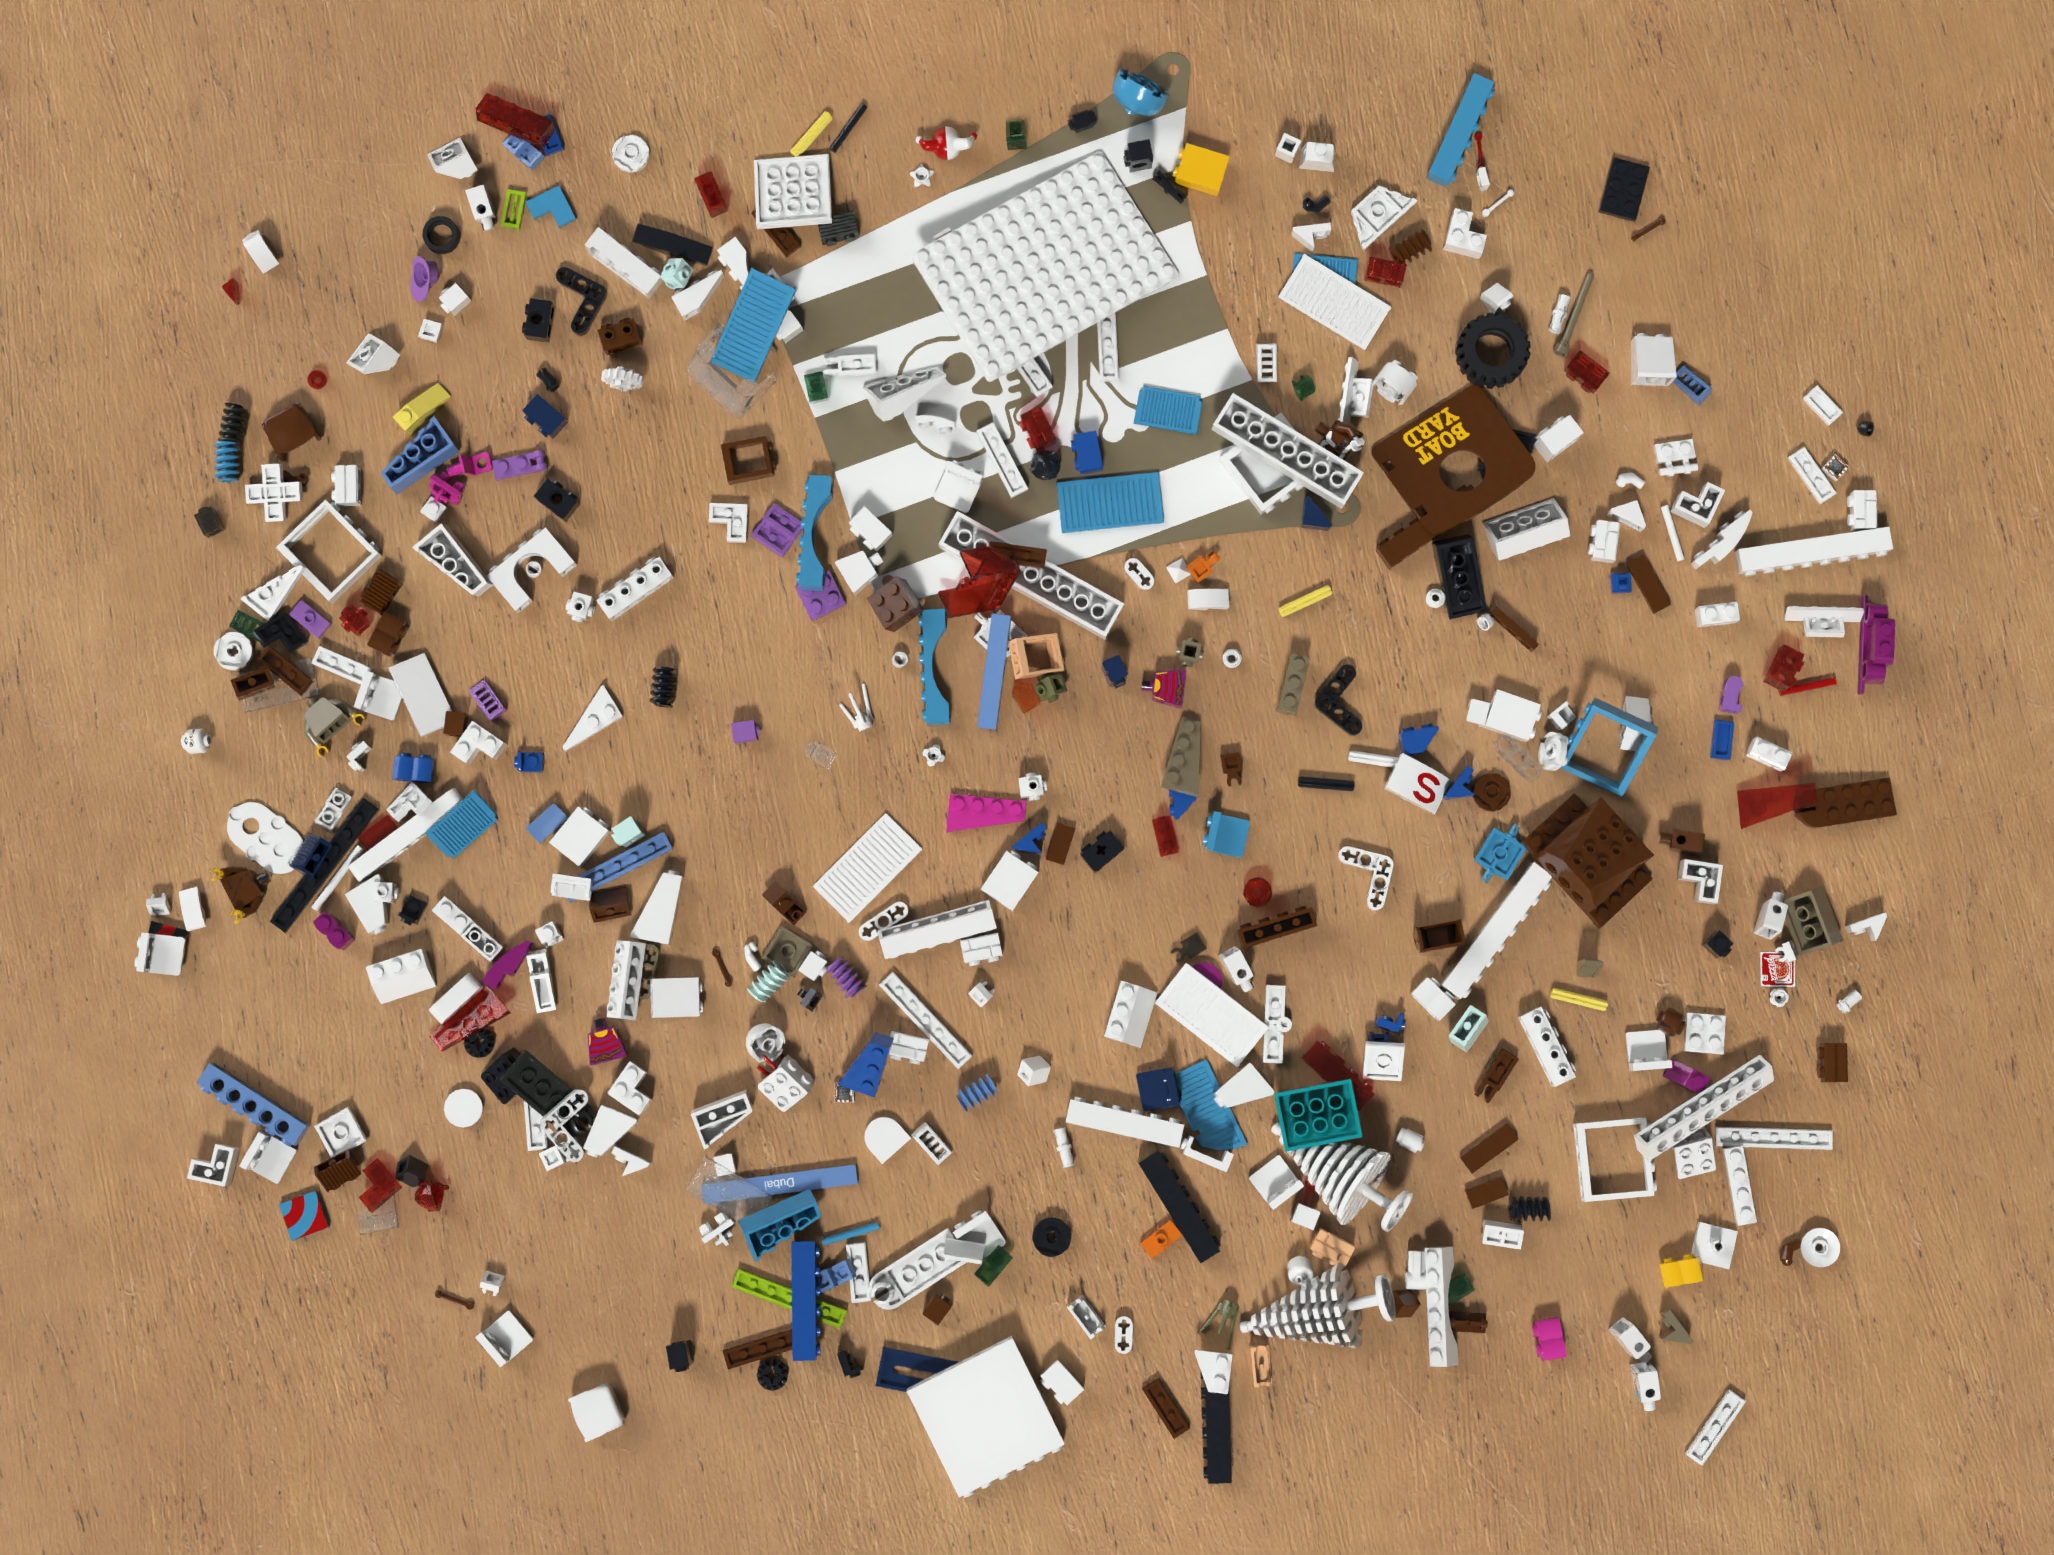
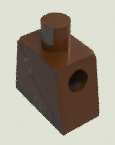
M1674 829L1673 834L1661 832L1659 844L1671 845L1670 851L1701 857L1705 834ZM1681 838L1685 843L1678 844L1676 840Z

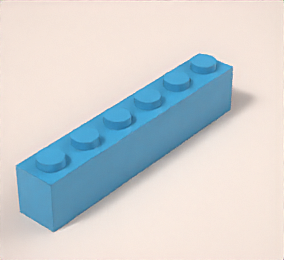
M1473 74L1426 179L1444 187H1448L1449 182L1454 183L1458 174L1455 172L1457 165L1461 167L1465 158L1462 153L1464 149L1468 150L1472 143L1471 133H1476L1480 122L1477 120L1479 116H1484L1488 107L1485 105L1487 99L1491 100L1495 89L1492 88L1494 81L1478 74Z

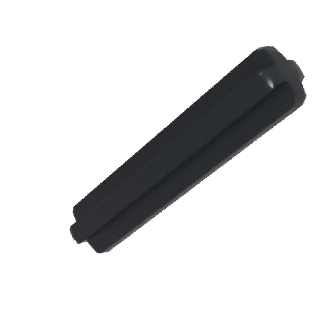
M1303 776L1298 778L1299 787L1353 791L1355 788V782L1351 780Z

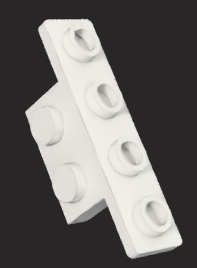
M1349 357L1345 365L1346 378L1342 385L1343 399L1340 401L1341 412L1338 420L1345 423H1350L1351 417L1369 418L1373 390L1372 379L1357 378L1359 362L1353 357Z
M1789 606L1786 609L1784 620L1803 621L1805 637H1844V622H1860L1864 614V608Z

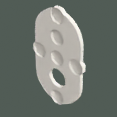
M255 802L241 804L229 811L227 822L228 835L231 841L246 853L247 858L251 861H256L263 868L275 874H286L295 870L289 864L292 863L291 860H294L293 857H296L298 850H300L299 847H302L304 841L300 834L286 823V819L282 816H277L264 805ZM249 818H255L259 822V830L252 835L247 834L243 828L244 822Z

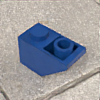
M1431 723L1422 725V729L1414 730V727L1402 729L1403 732L1398 735L1402 753L1407 756L1422 754L1439 730V727L1433 726Z
M1169 790V797H1173V804L1169 805L1170 816H1173L1174 820H1178L1195 802L1197 797Z

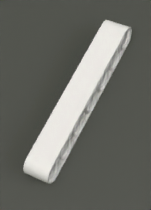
M456 788L449 790L431 803L428 809L420 816L415 815L351 863L348 868L359 883L364 882L426 836L425 832L463 800V797Z

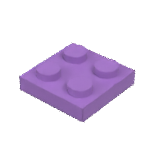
M829 570L825 572L824 591L801 590L799 585L795 586L811 621L846 605Z

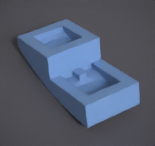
M515 130L502 143L505 148L532 171L545 157Z
M846 1259L820 1272V1276L816 1277V1284H820V1294L857 1277L850 1259Z

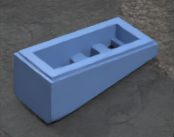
M1683 365L1676 372V378L1673 382L1698 406L1711 395L1712 388L1686 366ZM1686 373L1687 376L1682 381H1679L1681 376ZM1692 379L1688 386H1686L1685 384ZM1697 384L1698 387L1692 391L1691 389Z

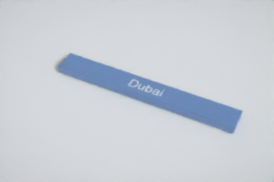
M856 1164L706 1183L701 1184L703 1204L806 1191L808 1189L814 1190L858 1184Z

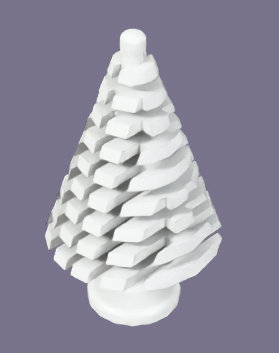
M1277 1122L1272 1126L1271 1131L1275 1135L1280 1136L1279 1142L1284 1146L1280 1123ZM1343 1141L1287 1151L1290 1157L1296 1153L1293 1158L1297 1166L1302 1165L1300 1170L1305 1176L1308 1175V1181L1312 1186H1315L1318 1195H1322L1324 1203L1330 1205L1329 1209L1333 1215L1337 1214V1220L1341 1225L1349 1223L1350 1219L1352 1220L1370 1199L1386 1210L1381 1221V1228L1388 1232L1402 1218L1413 1198L1412 1192L1404 1190L1392 1201L1376 1190L1389 1166L1390 1153L1378 1152V1150L1372 1148L1366 1149L1367 1147L1361 1145L1354 1147L1355 1144L1350 1142L1342 1144Z
M1339 1263L1332 1267V1270L1329 1269L1322 1273L1320 1279L1316 1276L1311 1282L1303 1284L1301 1289L1297 1288L1291 1292V1295L1287 1294L1282 1297L1280 1304L1278 1300L1272 1303L1271 1310L1268 1306L1261 1310V1317L1257 1312L1251 1316V1321L1240 1322V1330L1242 1333L1253 1330L1255 1335L1261 1336L1264 1330L1268 1337H1275L1276 1334L1279 1338L1286 1339L1290 1335L1291 1340H1299L1300 1338L1305 1342L1313 1340L1315 1343L1324 1342L1331 1345L1339 1343L1338 1346H1349L1357 1349L1361 1347L1362 1329L1357 1331L1362 1320L1360 1311H1355L1378 1306L1382 1317L1387 1322L1394 1321L1396 1307L1392 1288L1387 1276L1381 1274L1375 1279L1376 1294L1357 1298V1295H1354L1355 1288L1353 1282L1348 1283L1351 1278L1348 1271H1342L1344 1265Z

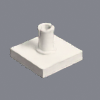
M1698 1222L1691 1254L1694 1253L1695 1257L1700 1256L1701 1263L1730 1269L1738 1231Z

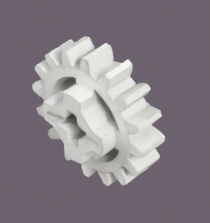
M617 366V368H609V370L604 369L602 371V382L610 384L611 388L627 391L642 387L643 376H639L634 370Z

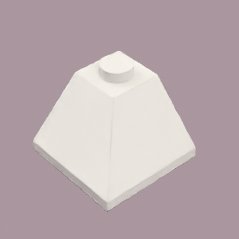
M460 137L427 154L436 173L462 179L470 177L474 172L478 171Z
M368 333L346 363L363 374L390 370L397 363L400 354L384 341Z

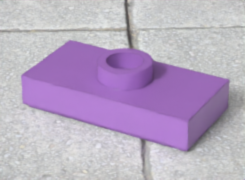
M302 600L289 614L319 639L332 625Z

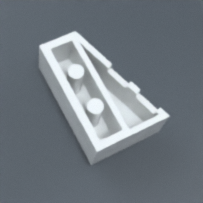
M747 1090L691 1111V1116L704 1150L753 1111Z

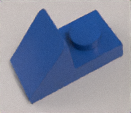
M1467 766L1443 796L1445 800L1467 798L1475 795L1463 786V784L1468 785L1474 777L1471 775L1474 770L1470 766Z
M1041 823L1012 846L1014 851L1042 854L1033 841L1036 839L1038 842L1046 836V826Z

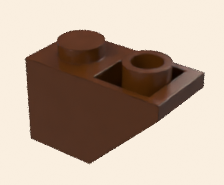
M776 882L762 894L792 925H795L807 912Z

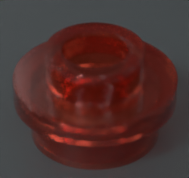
M320 370L312 371L308 376V384L314 389H321L327 383L326 375ZM317 377L321 378L319 383H315Z

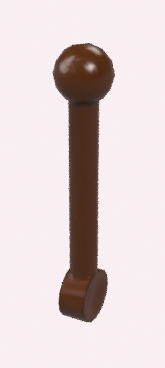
M1660 218L1657 223L1633 236L1631 240L1633 242L1657 226L1664 225L1666 220Z
M714 949L712 955L716 957L724 976L725 986L730 987L732 981L729 980L721 962L720 952Z
M439 1290L435 1292L436 1298L442 1297L464 1305L468 1310L474 1307L473 1302H464L445 1295Z

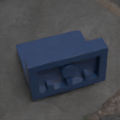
M1174 1067L1136 1074L1144 1112L1181 1106Z

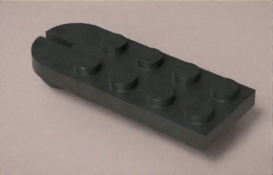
M526 1049L500 1078L506 1086L541 1116L546 1115L573 1091ZM578 1094L575 1095V1101H567V1103L570 1104L573 1109L576 1107L573 1105L576 1101L582 1102V1099ZM586 1103L584 1107L562 1125L572 1137L588 1133L586 1129L574 1120L575 1117L587 1127L592 1128L594 1113L591 1106ZM567 1106L560 1107V1116H566L569 1113V1108Z

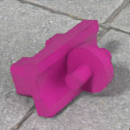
M444 471L437 476L433 474L430 477L431 483L429 487L432 489L431 493L435 495V503L438 504L441 501L448 503V501H451L457 506L461 502V495L465 489L462 483L456 481L453 486L449 485L450 476Z

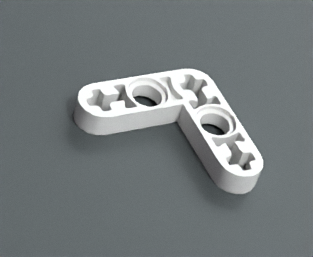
M1349 846L1343 847L1338 853L1341 863L1373 871L1366 904L1373 911L1381 909L1385 903L1393 870V860L1385 855ZM1349 850V854L1355 856L1356 852H1359L1357 863H1353L1354 858H1348L1347 861L1344 860L1345 857L1342 856V853ZM1362 855L1370 856L1371 863L1369 865L1361 863L1360 858ZM1384 859L1389 864V867H1386L1384 873H1388L1387 877L1382 874H1376L1377 871L1381 872L1382 866L1379 865V862H1383ZM1377 878L1384 879V888L1379 889L1375 886ZM1372 890L1383 892V896L1381 894L1378 895L1380 904L1376 905V907H1373V903L1370 902L1376 895V893H1372Z
M581 1089L571 1091L544 1115L539 1123L541 1130L571 1162H578L582 1159L583 1149L562 1125L588 1102L587 1093ZM576 1094H583V1096L581 1097L582 1102L576 1101L573 1104L574 1106H576L574 1109L570 1104L567 1103L568 1100L570 1102L575 1101ZM567 1106L569 1113L566 1116H560V1107ZM546 1120H553L552 1126L555 1129H558V1127H560V1129L553 1132L549 1127L545 1128V1126L547 1125L545 1123ZM560 1133L566 1134L567 1137L563 1144H558L556 1140ZM570 1144L574 1150L578 1149L576 1152L578 1154L577 1157H570L571 1151L565 1147Z

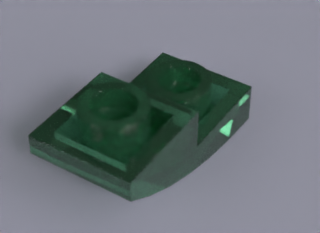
M1466 1272L1450 1280L1448 1306L1475 1290Z

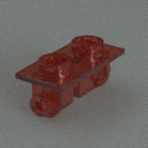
M1171 816L1153 819L1152 823L1160 856L1179 853Z

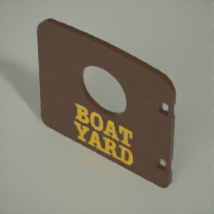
M1478 385L1469 386L1372 448V457L1384 471L1389 481L1415 514L1423 528L1432 534H1443L1490 508L1528 481L1535 472L1533 457ZM1457 451H1468L1476 454L1485 466L1486 472L1483 481L1476 488L1464 492L1455 491L1447 487L1443 483L1439 471L1443 460L1448 455ZM1388 461H1390V463L1394 467V469L1390 472L1384 465ZM1421 506L1427 512L1423 517L1417 510Z

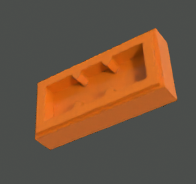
M1170 1219L1140 1244L1151 1259H1153L1180 1238L1182 1234Z

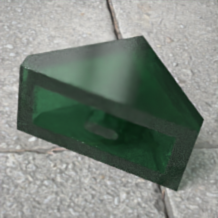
M1024 120L1006 122L1008 150L1026 149Z

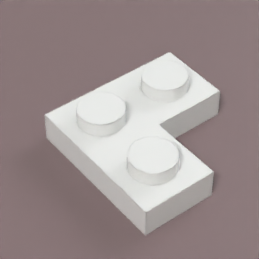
M709 503V523L728 524L727 542L747 543L748 504Z
M411 782L386 810L399 822L407 815L410 809L420 816L428 809L432 801L414 782Z

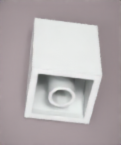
M1645 333L1637 334L1631 340V385L1669 386L1676 378L1673 337H1667L1666 334H1657L1656 337L1648 336Z

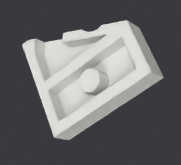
M1195 1349L1194 1353L1208 1392L1228 1394L1232 1354Z

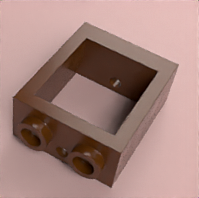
M766 436L721 444L729 485L774 476L773 471L776 470L775 460L770 458V452H773L771 441H767ZM762 444L767 469L735 475L731 450Z

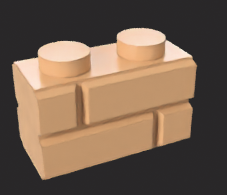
M1319 1227L1309 1249L1313 1250L1312 1255L1320 1259L1323 1256L1330 1259L1329 1264L1333 1266L1342 1263L1346 1267L1356 1246Z

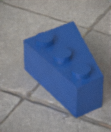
M875 1032L859 1055L853 1060L852 1064L842 1074L838 1085L875 1097L894 1038Z

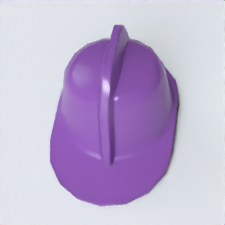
M417 256L412 264L410 289L413 298L418 302H422L425 300L429 288L437 283L438 270L435 261H425L421 256Z

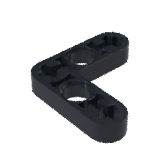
M562 267L556 272V279L559 284L585 297L571 322L573 332L578 336H583L589 331L606 300L607 292L602 285L569 268ZM567 272L568 277L573 279L572 286L570 285V280L564 279L562 281V277L560 275H565ZM583 280L586 282L585 289L579 290L576 288L578 281ZM593 285L591 288L596 292H598L600 289L602 296H597V298H595V294L589 291L590 286ZM588 305L594 307V312L590 315L584 313V308ZM582 315L585 319H589V321L584 320V329L580 328L578 331L576 324H581L583 319L580 316Z
M1346 664L1338 670L1317 696L1314 705L1320 713L1350 736H1355L1362 730L1361 721L1336 702L1356 676L1355 668L1352 665ZM1343 669L1345 671L1350 669V675L1352 677H1346V679L1343 681L1347 683L1346 685H1344L1342 681L1336 679L1337 676L1339 677V679H1341V677L1344 675V672L1342 671ZM1332 683L1340 685L1341 690L1339 693H1332L1330 691ZM1319 699H1327L1328 701L1326 704L1330 707L1332 706V704L1335 705V707L1330 711L1329 714L1326 712L1329 710L1326 706H1319ZM1341 710L1344 714L1343 719L1336 720L1333 717V712ZM1347 716H1349L1350 719L1348 720V722H1350L1351 724H1353L1354 722L1357 723L1358 725L1356 726V728L1358 729V731H1350L1349 724L1345 723V725L1343 726L1341 723H1343L1346 720Z

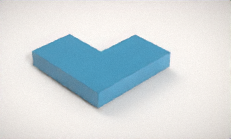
M559 185L525 202L534 220L552 212L559 228L576 220Z

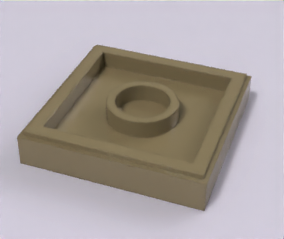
M781 925L761 958L774 965L773 960H777L784 966L788 974L795 978L799 968L815 945Z

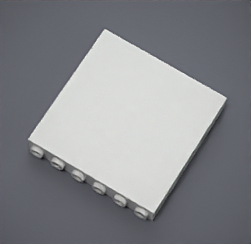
M1012 1336L907 1388V1393L959 1498L961 1496H964V1498L971 1496L975 1493V1489L979 1487L984 1489L992 1484L991 1481L997 1478L1002 1480L1010 1475L1009 1472L1015 1469L1020 1471L1026 1468L1027 1463L1033 1460L1034 1462L1045 1458L1044 1455L1049 1452L1056 1453L1060 1451L1062 1445L1065 1444Z

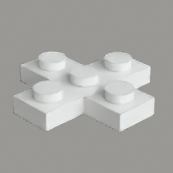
M283 464L261 465L263 484L245 485L246 504L264 503L265 522L286 521L285 502L303 501L302 482L284 483Z

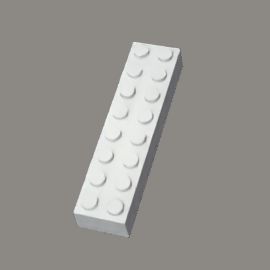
M1234 393L1229 398L1211 429L1341 509L1364 472Z

